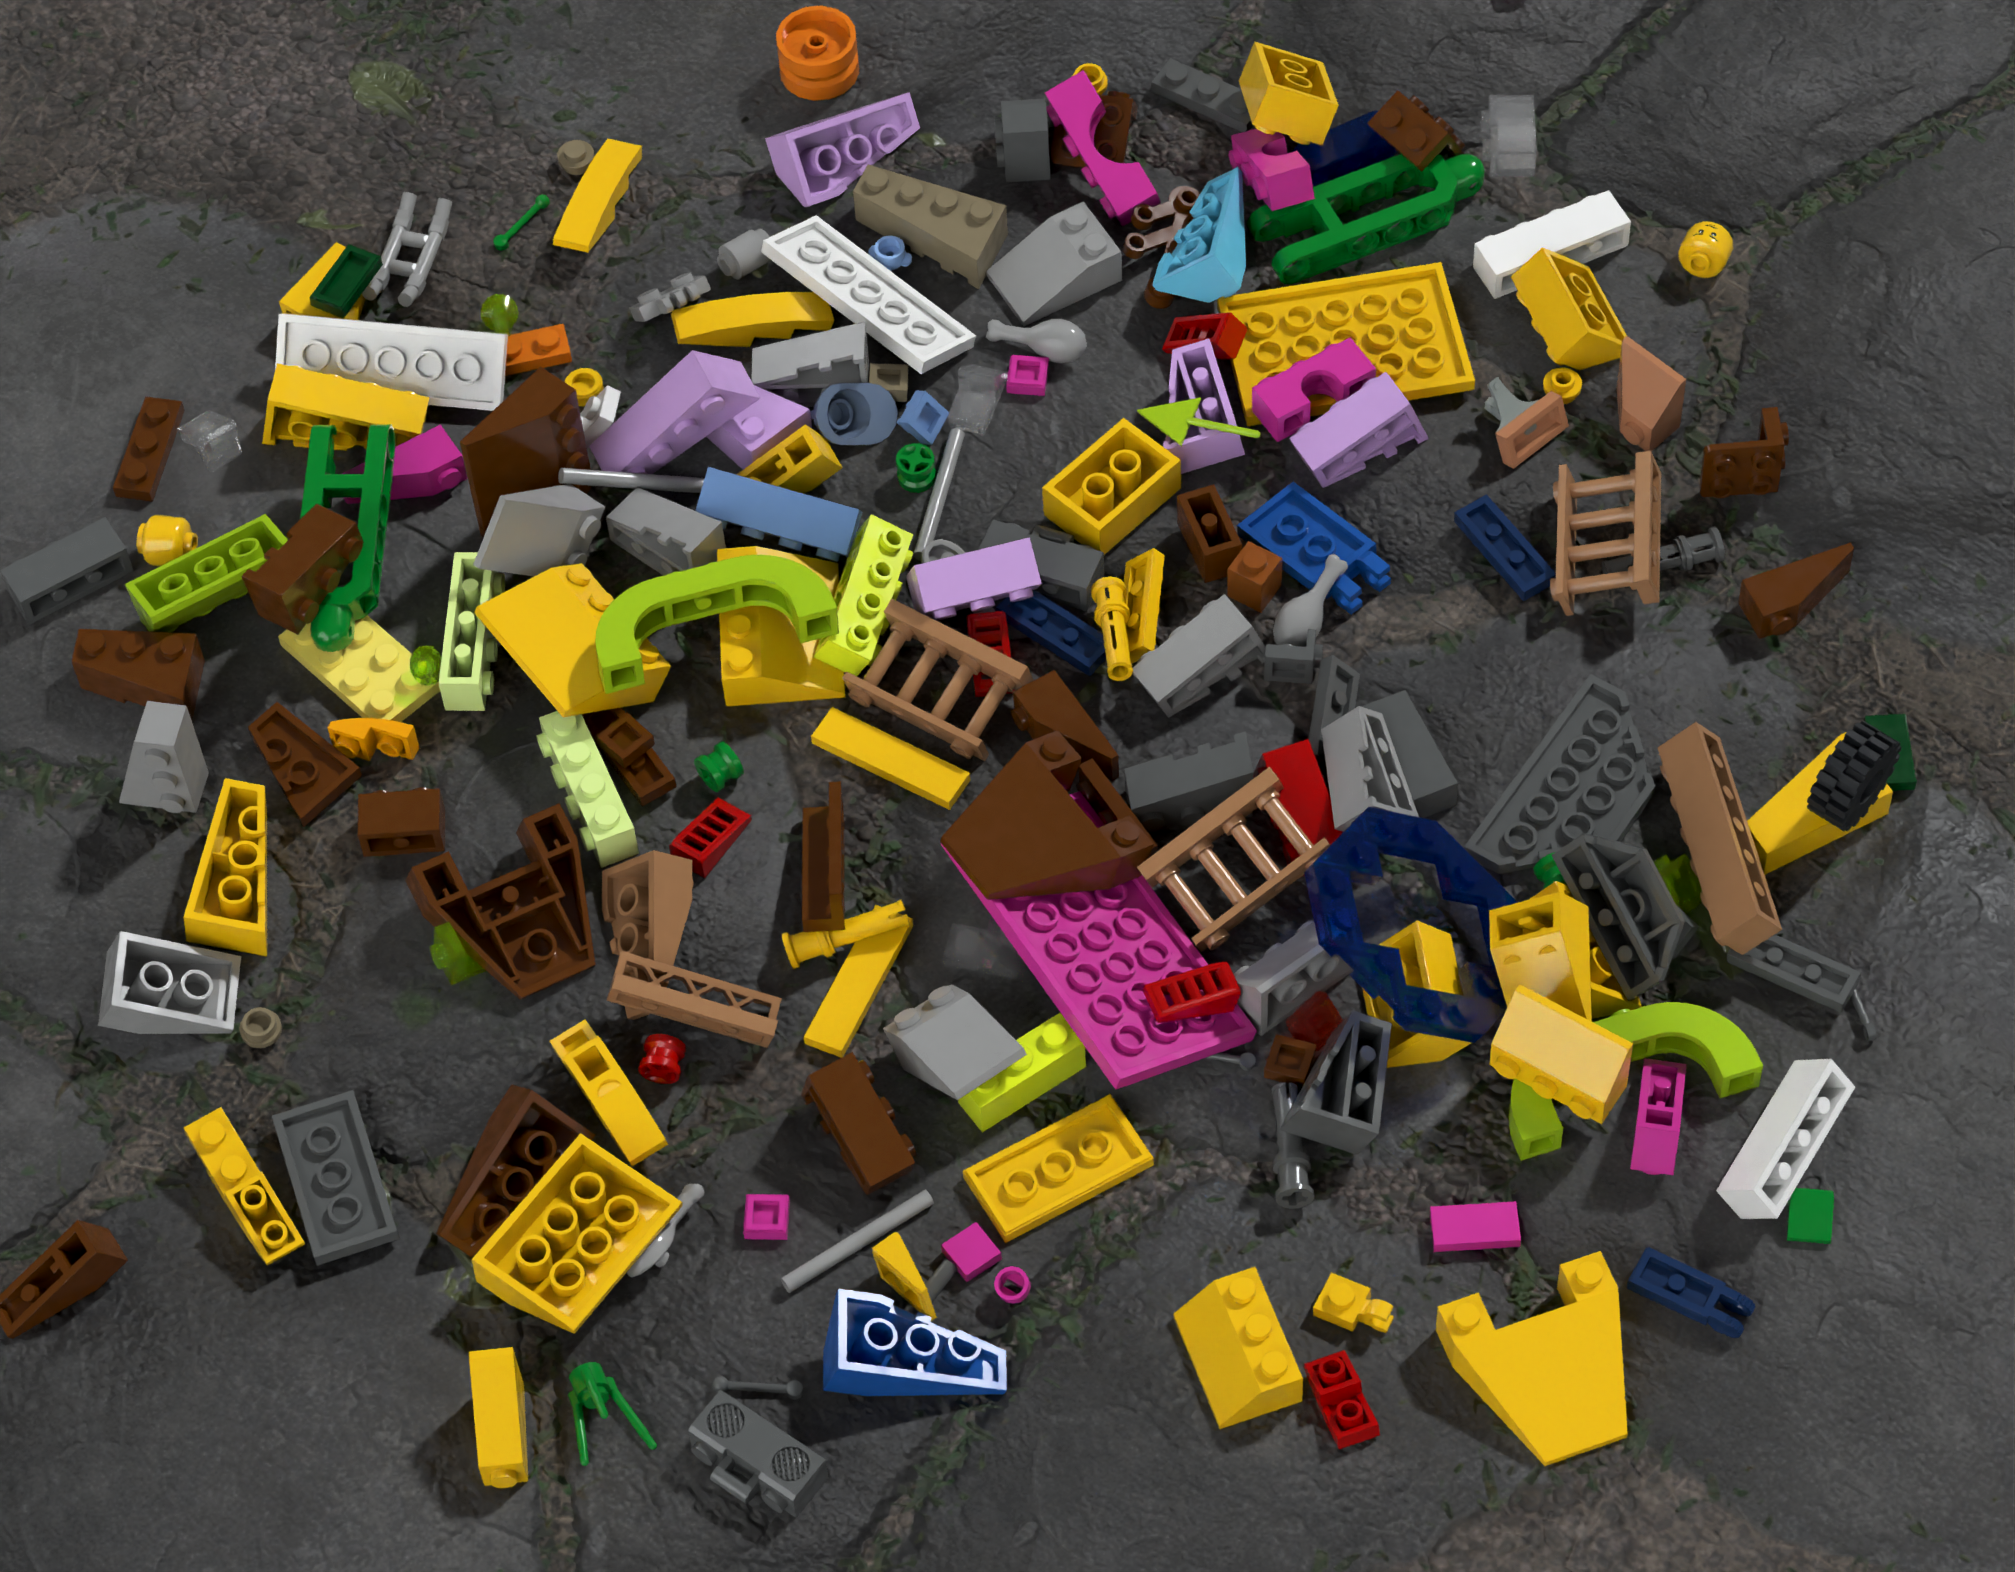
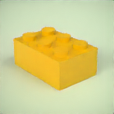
M1254 41L1239 79L1252 125L1266 134L1273 135L1279 132L1289 135L1293 141L1299 144L1310 145L1312 142L1323 145L1339 106L1324 63Z
M1123 418L1042 487L1044 516L1066 533L1074 535V539L1082 545H1089L1105 555L1181 489V460Z

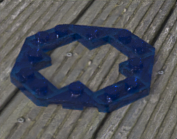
M1367 807L1304 872L1319 945L1331 957L1334 954L1339 955L1353 969L1350 976L1373 999L1380 996L1394 1010L1395 1015L1392 1018L1405 1031L1475 1043L1507 1009L1490 951L1489 910L1518 902L1437 821ZM1378 853L1435 864L1442 898L1444 900L1477 906L1490 966L1467 962L1459 970L1464 996L1406 985L1399 949L1363 942L1351 881L1374 886L1383 878Z

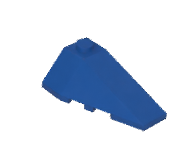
M844 1289L837 1290L823 1350V1391L860 1396L1005 1394L1007 1391L1006 1350L961 1330L952 1332L930 1322L932 1317L919 1311L916 1315L894 1306V1300L881 1294Z

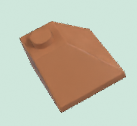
M1628 336L1622 340L1617 380L1620 433L1631 444L1638 445L1645 451H1653L1680 427L1686 378Z

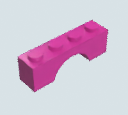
M1084 70L1045 92L1050 104L1046 106L1048 117L1055 127L1060 124L1063 126L1067 136L1062 139L1072 157L1080 155L1086 166L1081 171L1090 187L1094 188L1098 185L1104 197L1099 199V202L1109 219L1116 216L1123 227L1131 222V216L1136 206L1147 204L1154 207L1161 204L1155 188L1139 162H1113L1103 157L1094 146L1095 130L1099 121L1105 115L1106 110Z

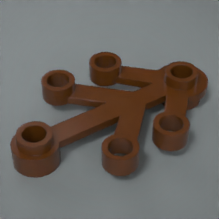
M1179 186L1171 191L1168 201L1154 207L1147 204L1136 206L1131 216V223L1139 230H1148L1154 222L1172 216L1174 220L1171 226L1145 236L1139 233L1127 235L1122 247L1124 254L1131 259H1139L1145 252L1166 245L1164 254L1169 252L1172 254L1178 244L1174 240V236L1179 229H1185L1189 222L1192 221L1193 216L1189 212L1201 193L1189 186ZM1139 215H1144L1148 219H1142ZM1130 244H1136L1140 248H1134ZM1153 276L1147 283L1144 298L1154 308H1167L1172 304L1175 295L1157 291L1152 286L1155 277Z

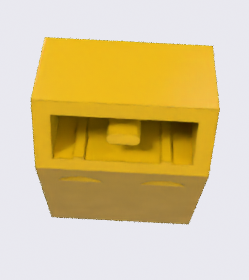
M1559 891L1489 910L1490 951L1507 1007L1516 988L1520 984L1592 1022L1588 906Z

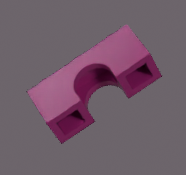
M1253 129L1231 136L1233 150L1229 151V160L1232 169L1239 167L1242 171L1245 185H1250L1254 189L1257 199L1263 200L1271 211L1315 199L1310 165L1298 151L1287 153L1286 141L1282 133L1276 132L1271 135L1263 133L1258 129Z
M1350 337L1338 344L1327 346L1322 352L1305 361L1300 360L1294 363L1289 369L1273 377L1261 380L1256 386L1252 387V412L1276 442H1279L1297 433L1304 424L1310 422L1311 402L1307 397L1315 394H1325L1334 398L1337 402L1345 400L1360 390L1365 382L1376 377V368Z

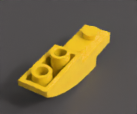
M586 1019L550 1040L554 1051L632 1167L668 1145L664 1135L635 1089Z
M222 1107L184 1127V1132L203 1162L207 1174L239 1226L267 1266L305 1245L304 1240L263 1172L259 1171Z

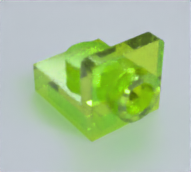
M1685 853L1671 860L1667 855H1663L1653 861L1675 904L1685 914L1702 903L1700 898L1702 889L1699 879L1692 871L1690 860Z

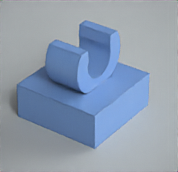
M916 390L911 400L907 402L906 409L901 418L896 423L907 433L913 435L920 443L932 445L949 412L926 391Z

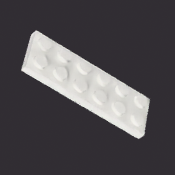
M817 215L763 240L761 252L853 323L865 322L866 333L920 374L974 347L975 334Z
M281 313L278 317L275 369L277 363L287 366H299L305 370L323 374H335L349 380L375 383L381 387L399 391H411L418 395L429 397L428 405L493 411L503 402L508 334Z

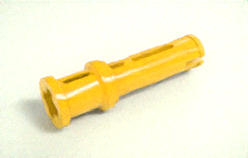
M1110 576L1098 579L1093 583L1091 597L1097 604L1094 618L1097 625L1102 628L1108 676L1115 681H1124L1133 674L1126 632L1130 611L1127 604L1124 603L1126 585L1121 579ZM1106 588L1109 590L1110 598H1107L1105 595Z
M902 899L881 908L845 919V930L800 932L792 935L788 932L782 933L783 944L792 968H799L800 962L820 955H824L826 958L832 957L836 953L835 948L885 931L910 925L907 914L890 919V915L906 910Z

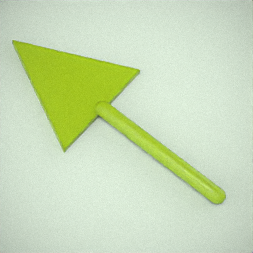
M1201 397L1137 410L1141 416L1181 447L1190 425L1253 438L1260 437L1258 430L1194 418Z

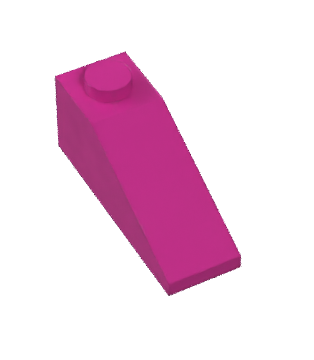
M441 424L395 447L390 500L434 496L446 489L454 488L460 482L468 479L463 456ZM365 462L342 474H364ZM344 498L347 504L361 502V498Z
M1644 1058L1630 1169L1639 1170L1649 1175H1674L1680 1134L1686 1064Z

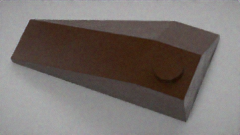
M511 1084L488 1120L436 1234L467 1256L473 1257L581 1133L592 1141L595 1134L533 1090Z

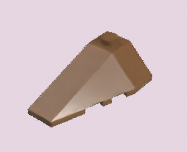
M653 850L602 871V913L604 921L611 923L614 938L610 941L612 954L620 955V952L624 951L671 966L674 965L692 902V860ZM629 965L625 966L623 975L649 982L642 969ZM654 973V975H655V977H656L657 979H658L659 977L663 976V975H659V974ZM669 981L661 984V986L667 988ZM625 1006L627 1019L636 1020L651 1014Z

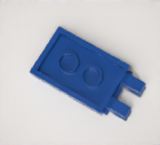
M1295 482L1290 483L1237 525V534L1240 538L1282 557V570L1309 590L1314 587L1324 571L1325 562L1329 555L1336 554L1340 560L1346 561L1348 569L1336 579L1325 598L1328 599L1332 596L1336 604L1351 615L1363 606V601L1358 598L1362 594V588L1352 581L1358 574H1361L1364 581L1379 592L1391 584V578L1386 575L1390 571V565L1376 555V543Z

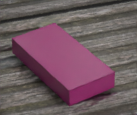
M1516 1201L1430 1207L1434 1252L1520 1247L1521 1245Z

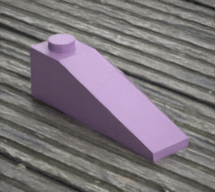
M910 92L776 134L765 138L776 175L804 207H808L842 194L848 189V185L859 176H862L868 164L874 165L884 155L891 153L920 129Z

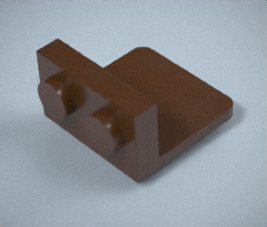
M1397 90L1367 123L1375 133L1421 172L1443 149L1452 157L1464 154L1462 149L1465 147V144L1453 134L1455 132L1453 128L1441 117L1438 116L1435 119L1428 112V107L1415 95L1408 99Z
M1108 91L1107 95L1098 94L1103 102L1106 113L1096 127L1094 146L1108 160L1125 163L1131 120L1136 121L1138 105L1134 99L1130 98V94L1124 92ZM1061 124L1057 127L1054 126L1050 153L1051 161L1056 165L1077 168L1085 167L1086 165L1081 156L1078 155L1073 158L1062 139L1067 136Z
M1778 407L1762 408L1757 441L1710 444L1704 447L1699 485L1702 497L1725 498L1730 495H1764L1770 492H1778L1781 469H1785L1784 446H1788L1789 443L1788 426L1786 422H1780Z

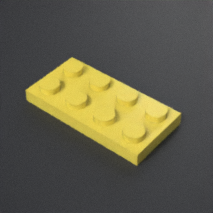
M368 615L355 621L354 638L351 644L335 652L322 651L316 647L311 637V623L306 624L299 635L285 630L278 636L280 645L362 718L402 722L440 692L439 677Z

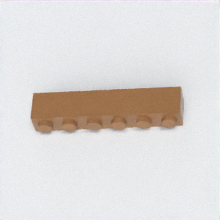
M1695 722L1658 747L1662 761L1660 770L1663 777L1669 783L1672 793L1670 802L1679 815L1682 825L1680 834L1689 847L1692 857L1690 866L1698 877L1702 889L1700 898L1711 917V933L1721 946H1728L1739 954L1744 955L1781 931L1782 927L1721 739Z

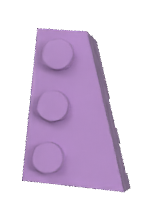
M1210 339L1173 349L1169 379V403L1201 397L1194 418L1237 426ZM1190 425L1182 447L1167 435L1163 443L1165 449L1181 460V474L1245 455L1240 435Z
M1384 372L1380 376L1365 382L1360 390L1347 399L1336 402L1328 412L1315 421L1304 424L1289 439L1301 459L1322 488L1365 469L1366 464L1364 462L1383 453L1386 458L1397 454V446L1414 438L1418 444L1429 438L1409 401L1388 373Z
M754 385L760 399L706 437L739 467L745 469L805 424L812 428L810 409Z
M1030 537L914 565L906 575L914 610L936 621L956 616V611L970 607L972 611L995 606L994 601L1006 597L1010 598V602L1033 597L1032 590L1037 589L1042 584Z

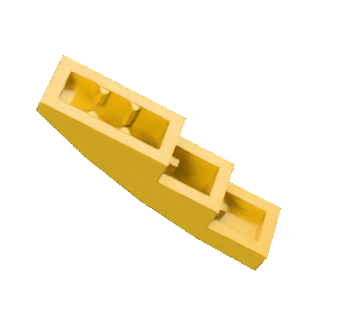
M607 138L582 176L554 235L553 245L589 253L615 219V205L628 190L629 175L642 159V146Z
M779 292L738 296L674 309L671 313L678 344L750 347L754 337L790 339L794 329L827 331L831 330L834 323L830 304L814 292Z

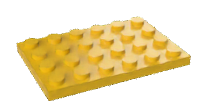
M1441 262L1237 294L1217 299L1218 313L1231 312L1247 328L1237 357L1230 359L1247 426L1262 424L1252 412V387L1256 386L1264 378L1273 377L1289 369L1294 363L1300 360L1305 361L1322 352L1327 346L1338 344L1350 337L1375 366L1376 377L1387 372L1408 401L1475 389V378ZM1315 394L1307 397L1311 402L1310 416L1325 414L1337 402L1334 398L1325 394Z

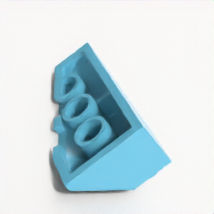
M1239 167L1208 181L1189 212L1193 216L1192 221L1185 229H1179L1174 236V240L1178 243L1172 254L1170 252L1165 253L1158 263L1152 284L1157 291L1210 303L1221 297H1230L1240 289L1246 268L1243 177Z

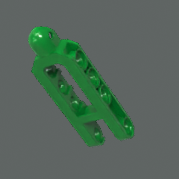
M1466 153L1444 160L1442 155L1438 154L1421 172L1404 156L1399 154L1314 186L1315 199L1271 211L1267 205H1264L1250 215L1246 225L1255 241L1259 242L1269 241L1283 235L1286 238L1313 228L1316 233L1315 236L1282 248L1272 259V268L1280 281L1284 284H1293L1449 225L1456 203L1475 195L1481 189L1484 182L1485 169L1482 161L1475 155ZM1476 183L1473 188H1470L1472 184ZM1415 185L1435 188L1431 192L1344 225L1337 216L1349 210L1355 212L1359 210V206L1383 197L1385 199L1392 198L1394 193ZM1433 210L1430 214L1424 216L1427 212ZM1399 223L1396 227L1390 229L1393 225ZM1365 236L1362 240L1356 242L1359 238ZM1298 261L1295 265H1293V266L1287 268V267L1290 266L1292 263Z
M392 424L370 425L364 474H335L336 466L333 461L334 435H337L335 425H313L311 429L300 519L316 504L325 508H331L332 498H361L358 529L364 541L361 553L353 563L352 580L344 587H336L333 592L326 595L319 605L316 617L311 622V637L316 647L322 651L335 652L346 648L354 638L355 621L366 617L378 607L395 459V432Z

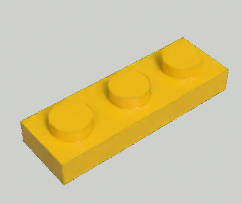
M1155 548L1127 561L1125 565L1124 584L1126 585V596L1124 603L1127 604L1130 611L1126 632L1131 664L1137 662L1145 653L1155 650L1165 557L1164 554Z

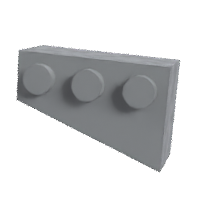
M865 322L752 348L751 381L753 385L804 407H814L818 397L830 385L838 383H869L870 365Z
M639 487L633 490L606 516L610 540L662 575L717 562V549L726 548L721 521Z
M147 701L133 743L119 803L162 808L171 813H180L182 811L196 813L209 772L188 708L185 705Z

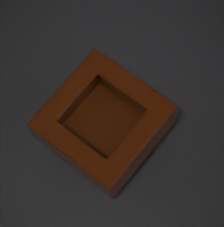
M627 712L596 736L598 745L623 768L629 766L655 745L654 736Z
M1276 1034L1264 1067V1078L1286 1082V1084L1294 1083L1302 1088L1309 1076L1316 1055L1317 1045Z

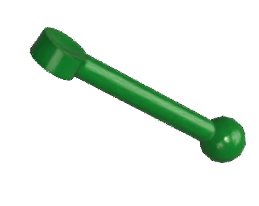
M541 194L537 196L535 204L504 235L500 234L494 237L495 249L499 251L506 250L509 246L508 240L540 209H545L549 206L550 200L547 195Z

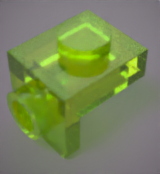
M450 922L434 927V945L430 946V953L438 969H443L451 985L486 972L482 966L466 953Z

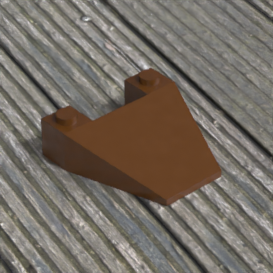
M1058 730L1026 742L941 837V844L987 900L1106 890L1142 876L1137 867L1149 858L1154 843L1130 815L1099 828L1095 826L1068 793L1082 758Z
M560 803L528 816L521 821L516 834L531 862L528 865L468 890L448 851L411 867L405 880L423 917L520 1000L596 965L578 839Z

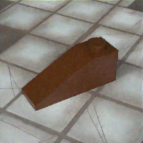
M1851 542L1742 580L1738 603L1759 639L1770 635H1782L1791 628L1796 627L1850 572L1854 552Z
M1055 670L1013 691L1014 709L1011 710V715L1021 731L1027 730L1034 740L1058 730L1082 758L1080 764L1093 758L1108 779L1113 781L1119 778V755Z
M77 1220L0 1294V1325L8 1338L14 1339L96 1291L128 1261L109 1228Z

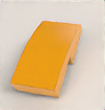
M351 718L331 721L327 727L332 746L347 758L358 757L370 761L376 749H379L390 757L401 756L413 760L420 748L414 726L398 721L377 718Z

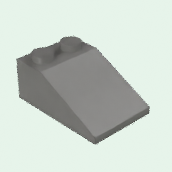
M1083 201L1049 217L986 271V275L1024 327L1122 281L1121 250Z
M572 484L501 495L473 565L478 569L527 576H536L552 567L580 563L585 566L587 562L586 554L592 539L601 527L600 519L605 506Z
M120 931L106 955L98 1026L137 1034L232 1033L234 1029L241 956Z
M952 984L935 989L929 994L928 1000L915 1008L903 1010L895 1016L894 1022L883 1028L903 1070L956 1100H959L1027 1055L1024 1048L968 992Z

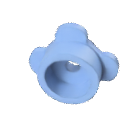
M896 236L880 238L868 251L871 257L890 271L900 266L907 267L912 262V255L905 251L903 240Z

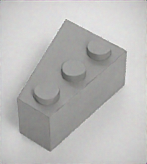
M1224 594L1219 599L1207 603L1201 609L1200 614L1189 623L1176 628L1170 634L1168 640L1158 648L1141 656L1137 665L1133 667V674L1169 718L1209 695L1210 689L1208 687L1226 676L1230 681L1242 676V672L1239 669L1258 658L1263 664L1265 662L1266 647L1252 625Z
M1358 706L1321 729L1334 827L1336 830L1382 843L1420 820L1382 713Z

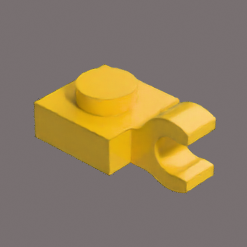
M1332 1272L1313 1306V1316L1352 1332L1357 1323L1362 1322L1375 1330L1387 1333L1394 1319V1316L1390 1315L1393 1310L1392 1304L1380 1299L1370 1300L1371 1288Z

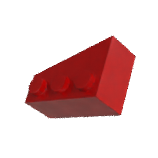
M1309 739L1262 753L1253 773V778L1270 767L1284 787L1278 792L1280 794L1278 800L1313 845L1325 837L1333 850V853L1328 856L1330 859L1329 863L1320 871L1345 863L1351 852L1343 831L1336 830L1334 827L1331 798ZM1270 817L1274 828L1278 830L1283 841V853L1289 865L1301 855Z

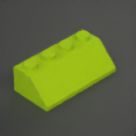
M264 514L126 583L125 586L137 614L149 632L171 633L179 625L195 617L207 615L215 607L231 599H237L246 595L248 590L241 576L248 569L256 572L267 561L264 559V554L271 547L279 550L288 539L271 519Z

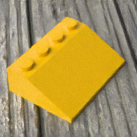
M759 546L717 549V562L746 555H772L793 560L816 573L825 582L833 598L839 584L838 563ZM747 606L719 613L721 676L726 707L846 698L845 682L842 679L844 672L814 658L820 639L800 644L795 628L785 614L767 606Z
M582 563L552 567L480 604L474 611L476 616L562 717L654 702L671 668V665L660 654L657 647L646 638L639 648L645 684L608 694L605 693L599 674L595 638L601 616L614 599Z
M580 1133L472 1258L476 1282L509 1305L575 1334L680 1210L683 1204L673 1195Z

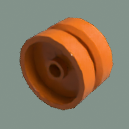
M822 5L809 6L792 12L780 23L776 32L781 81L788 91L799 98L808 100H829L844 94L855 84L860 72L856 30L849 16L836 8Z

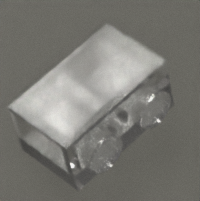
M1489 95L1488 110L1481 111V133H1488V139H1482V162H1489L1490 177H1535L1537 148L1534 95Z

